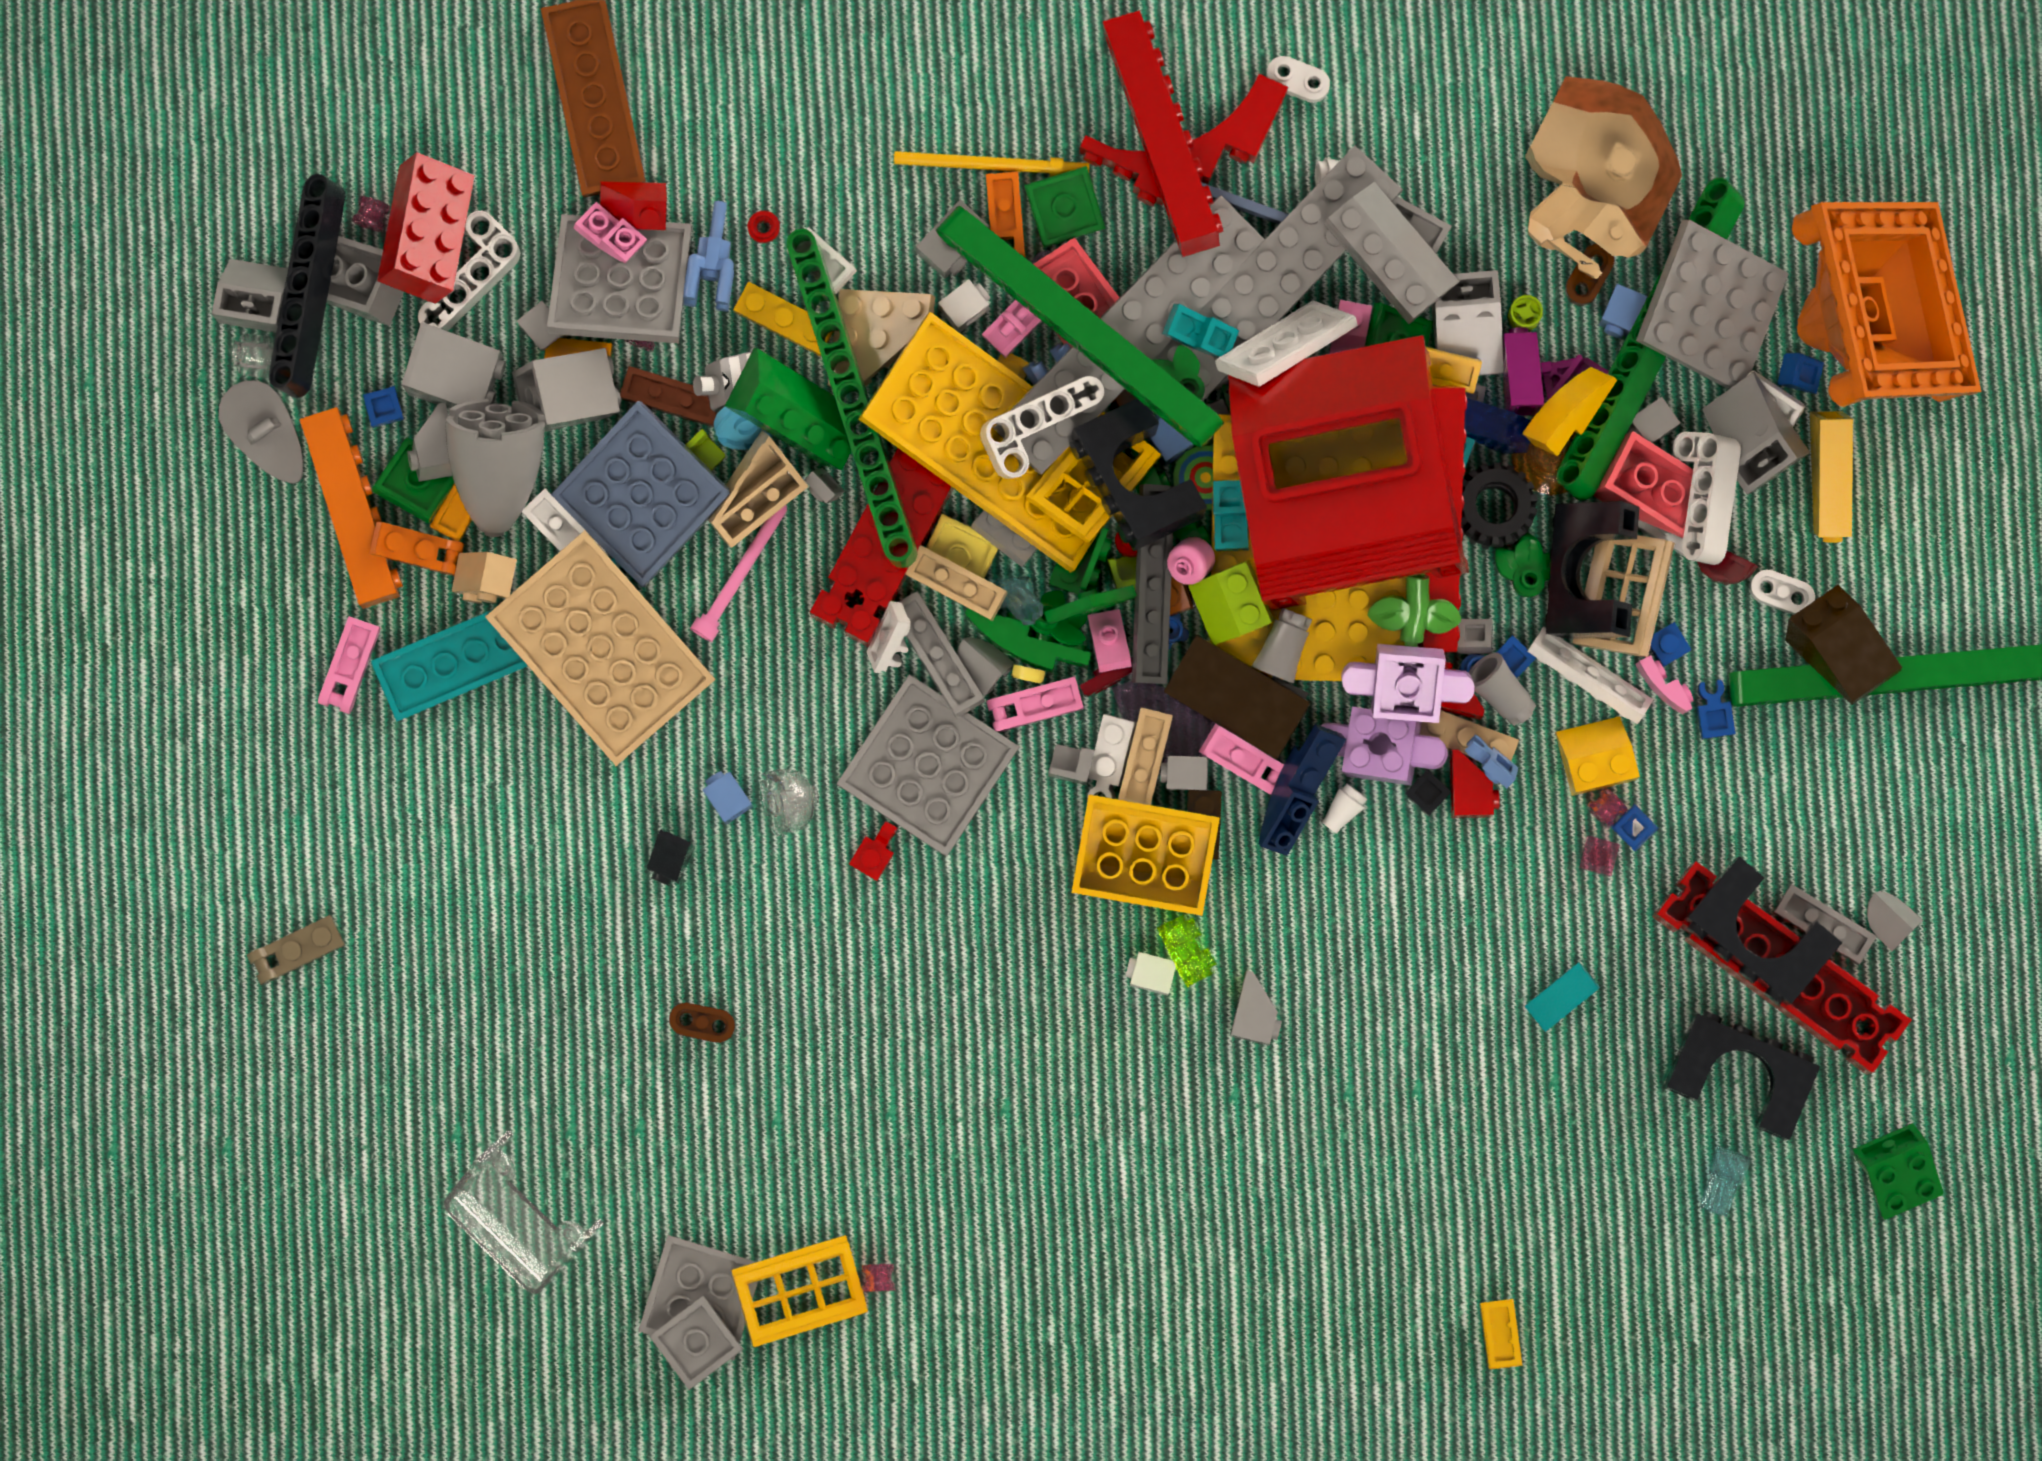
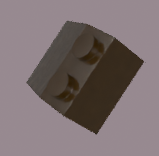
M1836 585L1788 619L1785 641L1851 705L1902 670V666L1862 607L1839 585Z

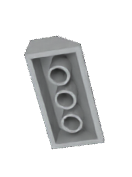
M1375 182L1348 200L1330 215L1324 223L1326 228L1408 324L1413 322L1459 283V280Z

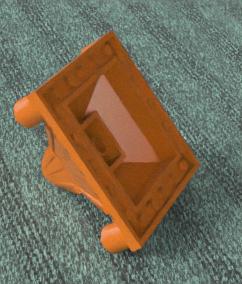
M1820 202L1812 205L1811 210L1797 214L1794 217L1792 225L1794 237L1806 246L1820 241L1822 248L1819 251L1816 285L1803 305L1798 318L1797 333L1806 345L1825 352H1831L1845 370H1849L1834 375L1830 379L1828 393L1836 404L1845 407L1867 399L1928 396L1937 402H1943L1959 396L1973 395L1981 392L1938 202Z

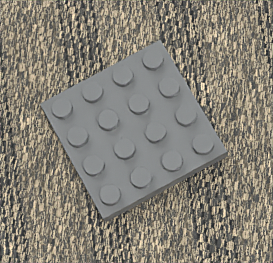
M562 214L547 322L548 334L679 344L692 224L666 222V230H637L647 238V242L626 263H623L599 249L574 229L575 223L582 216Z
M1682 220L1636 341L1730 389L1752 371L1789 273L1691 220Z
M909 674L837 782V785L947 857L1018 751L1019 746L968 712L956 718L942 695Z

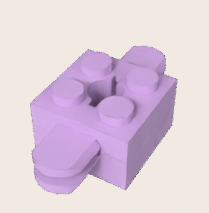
M1377 644L1375 663L1350 662L1346 664L1341 673L1342 685L1347 693L1372 696V717L1380 719L1439 723L1441 702L1466 703L1473 697L1475 691L1470 673L1463 670L1445 669L1446 658L1444 650L1437 648Z
M1352 707L1349 725L1331 722L1321 725L1322 727L1339 732L1345 737L1346 741L1337 756L1344 757L1342 772L1347 777L1412 786L1415 767L1438 769L1444 765L1448 757V751L1443 741L1437 737L1420 735L1422 722L1373 718L1371 709Z

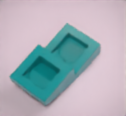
M1174 304L1162 334L1193 349L1219 358L1232 350L1240 330L1213 317H1205L1181 304Z
M1240 480L1213 481L1215 550H1249V528Z
M1578 962L1524 1007L1546 1032L1596 992L1600 986L1583 965Z

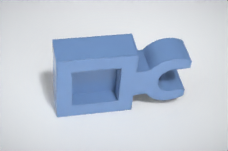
M1476 734L1467 742L1466 745L1468 747L1465 749V752L1471 758L1482 763V769H1484V773L1489 780L1495 784H1502L1506 789L1515 781L1518 767L1494 747L1490 749Z

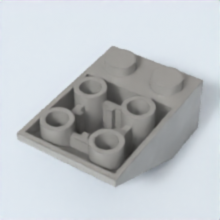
M1498 270L1453 274L1459 280V283L1431 306L1435 349L1482 360L1479 376L1504 374Z
M1755 372L1749 374L1703 408L1713 434L1730 437L1739 442L1741 454L1737 481L1746 494L1760 489L1810 453Z

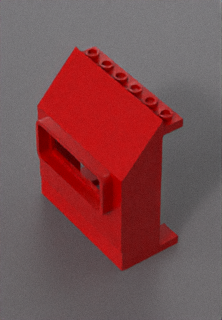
M1423 335L1306 358L1260 387L1228 375L1232 439L1261 599L1273 610L1307 604L1305 596L1431 572L1436 579L1470 573L1461 542L1429 368L1431 361ZM1397 418L1400 419L1407 463L1300 485L1276 488L1269 451L1271 443Z

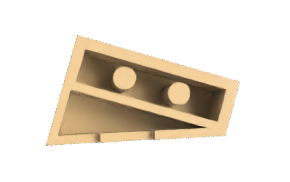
M762 430L726 483L730 494L710 516L708 521L723 541L732 548L809 486L772 438Z

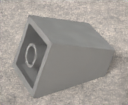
M421 322L401 385L409 396L435 404L446 403L448 408L464 402L489 399L491 405L494 404L496 392L492 391L496 379H502L506 361L502 360L503 355L500 350Z
M606 348L533 360L512 372L518 401L535 406L545 415L544 432L609 418L620 412L621 396L619 390L614 386L612 378L614 365L611 357L607 356Z

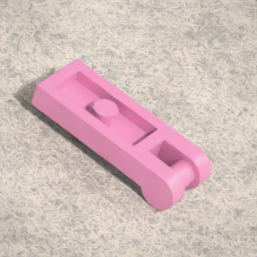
M348 616L320 692L318 704L327 707L331 704L339 707L341 712L351 713L381 630L379 626ZM337 683L347 686L344 695L334 692Z
M1075 676L986 701L988 710L992 711L994 716L993 729L998 733L1084 709ZM1014 705L1017 716L1007 718L1005 707Z
M1216 723L1198 751L1270 795L1284 766L1281 762ZM1268 766L1271 768V771L1264 780L1261 776Z

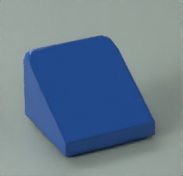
M1786 353L1783 357L1778 384L1817 394L1824 362L1801 353Z

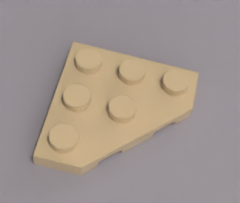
M840 289L838 303L865 387L872 382L871 378L884 367L888 368L898 359L925 316L929 312L934 313L935 296L921 293ZM834 331L833 343L839 339L840 332ZM847 361L838 363L835 367V373L841 374L849 369L850 363Z

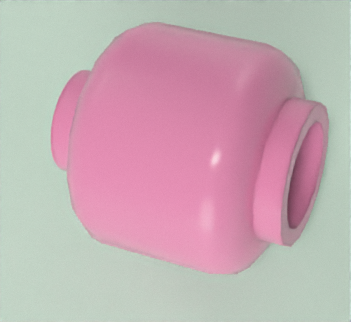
M1198 537L1186 538L1170 551L1167 559L1168 570L1176 581L1187 585L1196 584L1212 571L1215 564V553L1211 545L1205 540Z

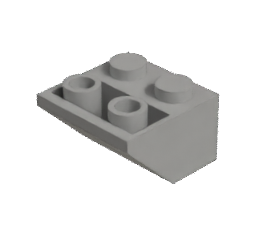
M230 259L218 281L211 314L221 324L276 333L288 268Z

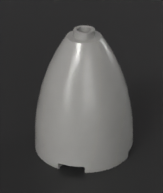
M489 399L473 400L453 406L449 409V416L445 418L448 459L456 489L470 518L477 528L489 537L502 536L504 532L511 529L522 513L536 482L544 445L545 415L540 409L527 403L513 401L512 406H508L505 404L490 405Z

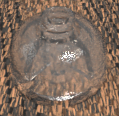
M776 769L764 772L762 775L766 777V780L760 781V799L765 817L771 813L775 823L769 825L771 830L777 836L802 830L812 820L815 813V804L819 802L816 786L814 784L811 785L808 779L796 770Z

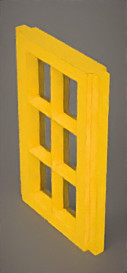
M1146 441L1131 447L1139 455L1124 473L1113 466L1115 475L1119 478L1118 481L1131 492L1161 457V453L1156 451V448ZM1069 446L1032 488L1026 499L1076 536L1090 543L1113 515L1109 516L1104 510L1101 502L1102 497L1089 489L1090 483L1088 479L1082 484L1069 475L1070 471L1079 462L1074 457ZM1066 480L1079 490L1062 509L1048 498L1061 482ZM1086 494L1097 502L1098 505L1085 521L1081 523L1068 512L1080 497Z
M846 1235L731 1270L753 1347L868 1312ZM839 1256L844 1274L818 1281L814 1264ZM807 1266L812 1284L785 1292L780 1274ZM774 1277L778 1294L753 1302L748 1284ZM846 1280L851 1298L825 1305L821 1288ZM814 1290L819 1308L792 1316L787 1298ZM781 1301L785 1318L760 1326L755 1308Z

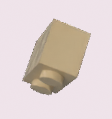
M490 552L459 553L452 592L463 594L462 600L482 604V601L496 603L497 598H509L517 559Z

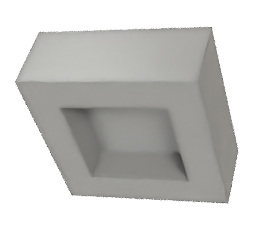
M824 468L812 471L804 479L810 486L808 488L810 493L817 500L824 501L826 504L837 500L845 492Z
M1461 619L1459 623V654H1491L1493 637L1492 619Z

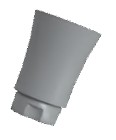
M1282 608L1279 620L1275 619L1272 629L1251 667L1294 684L1298 663L1309 634L1307 630L1312 619Z
M1500 653L1486 655L1469 670L1468 673H1470L1473 679L1475 692L1485 699L1502 718L1507 719L1510 724L1515 726L1518 723H1524L1532 716L1533 710L1536 707L1535 702L1509 669Z

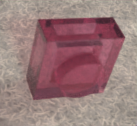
M1587 836L1578 868L1611 877L1620 844Z

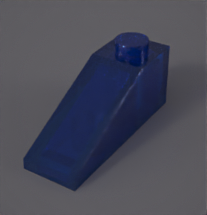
M1467 398L1464 424L1466 437L1475 439V442L1502 454L1527 453L1530 441L1522 433L1531 420L1511 411Z

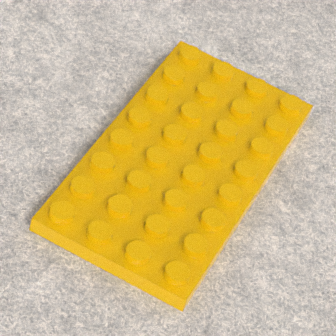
M929 312L858 419L1071 573L1077 568L1094 539L1090 543L1082 540L1026 499L1028 493L1051 465L1040 475L1029 465L1026 473L1020 477L1012 479L1002 478L995 471L980 437V431L984 423L1010 411L1033 386L933 313ZM994 424L990 431L991 437L996 442H1001L1003 438L993 429L996 425ZM1121 452L1114 459L1113 466L1124 473L1134 460ZM1011 454L1007 455L1004 460L1005 468L1009 472L1014 473L1019 466L1018 459ZM1081 459L1070 471L1069 475L1084 484L1087 480L1085 474L1087 468ZM1063 480L1048 499L1063 509L1079 489ZM1089 486L1090 490L1102 497L1097 487ZM1083 494L1068 513L1083 523L1098 503L1086 494Z

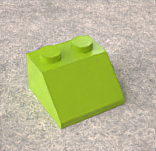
M1250 560L1205 577L1196 584L1188 585L1210 640L1215 645L1242 636L1274 621L1269 606L1261 599L1259 582Z

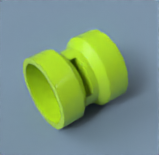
M1532 295L1519 296L1514 300L1508 311L1507 319L1509 325L1512 328L1521 327L1528 329L1529 332L1537 327L1543 316L1542 304Z

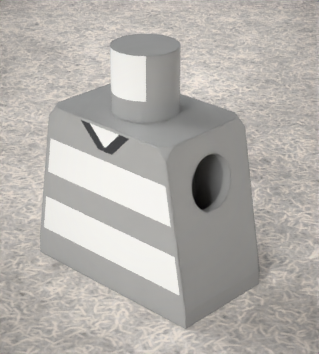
M752 351L716 360L706 365V376H696L694 378V393L697 396L709 395L712 411L719 412L725 406Z

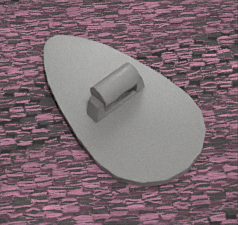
M257 380L242 381L233 385L223 395L219 405V421L224 432L263 471L278 480L290 484L298 483L303 477L304 462L302 448L289 412L279 394L268 384Z

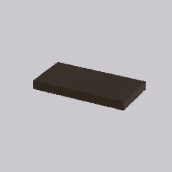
M1196 635L1164 690V693L1276 760L1281 755L1311 704L1309 700L1200 635Z

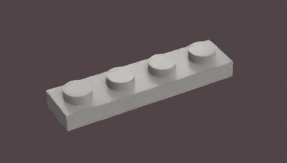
M916 591L900 600L899 603L903 604L907 617L910 619V630L906 638L955 717L958 718L984 703L983 695L919 592Z

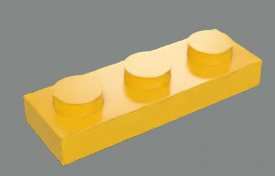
M748 281L733 309L734 313L821 357L808 312ZM834 331L828 333L825 338L826 343L829 342Z

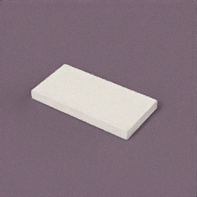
M1313 300L1215 360L1217 370L1260 387L1358 326L1356 316Z

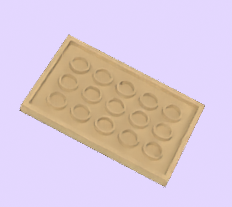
M586 530L516 589L509 598H506L485 616L615 766L716 680Z

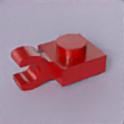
M885 821L875 840L865 836L849 865L878 881L895 854L887 849V846L898 828Z

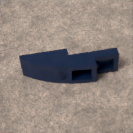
M1315 724L1303 746L1300 748L1294 745L1279 774L1265 812L1258 843L1261 847L1288 856L1319 802L1314 794L1346 741L1341 733Z

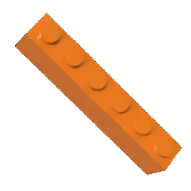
M338 407L301 418L300 423L359 606L365 609L399 598L398 588L403 587L398 569H391L389 559L370 554L376 522L383 521L378 507H372L368 495L373 494L368 476L362 477L358 466L363 463V459L358 445L352 446L348 434L354 431L348 414L342 415Z

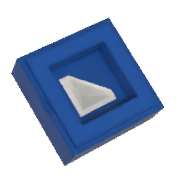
M1636 804L1612 826V829L1635 852L1659 829Z

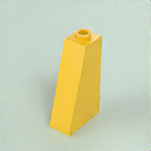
M1843 411L1810 412L1814 534L1819 538L1823 537V542L1839 543L1843 542V537H1852L1853 418Z

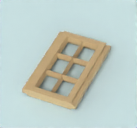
M1637 535V539L1607 540L1595 545L1584 592L1588 599H1602L1607 577L1624 579L1619 601L1625 602L1629 581L1647 583L1640 610L1632 608V616L1639 617L1633 642L1616 640V638H1573L1572 643L1583 647L1648 657L1675 543L1664 539ZM1614 544L1631 547L1625 572L1608 570ZM1637 548L1654 551L1649 576L1631 574Z

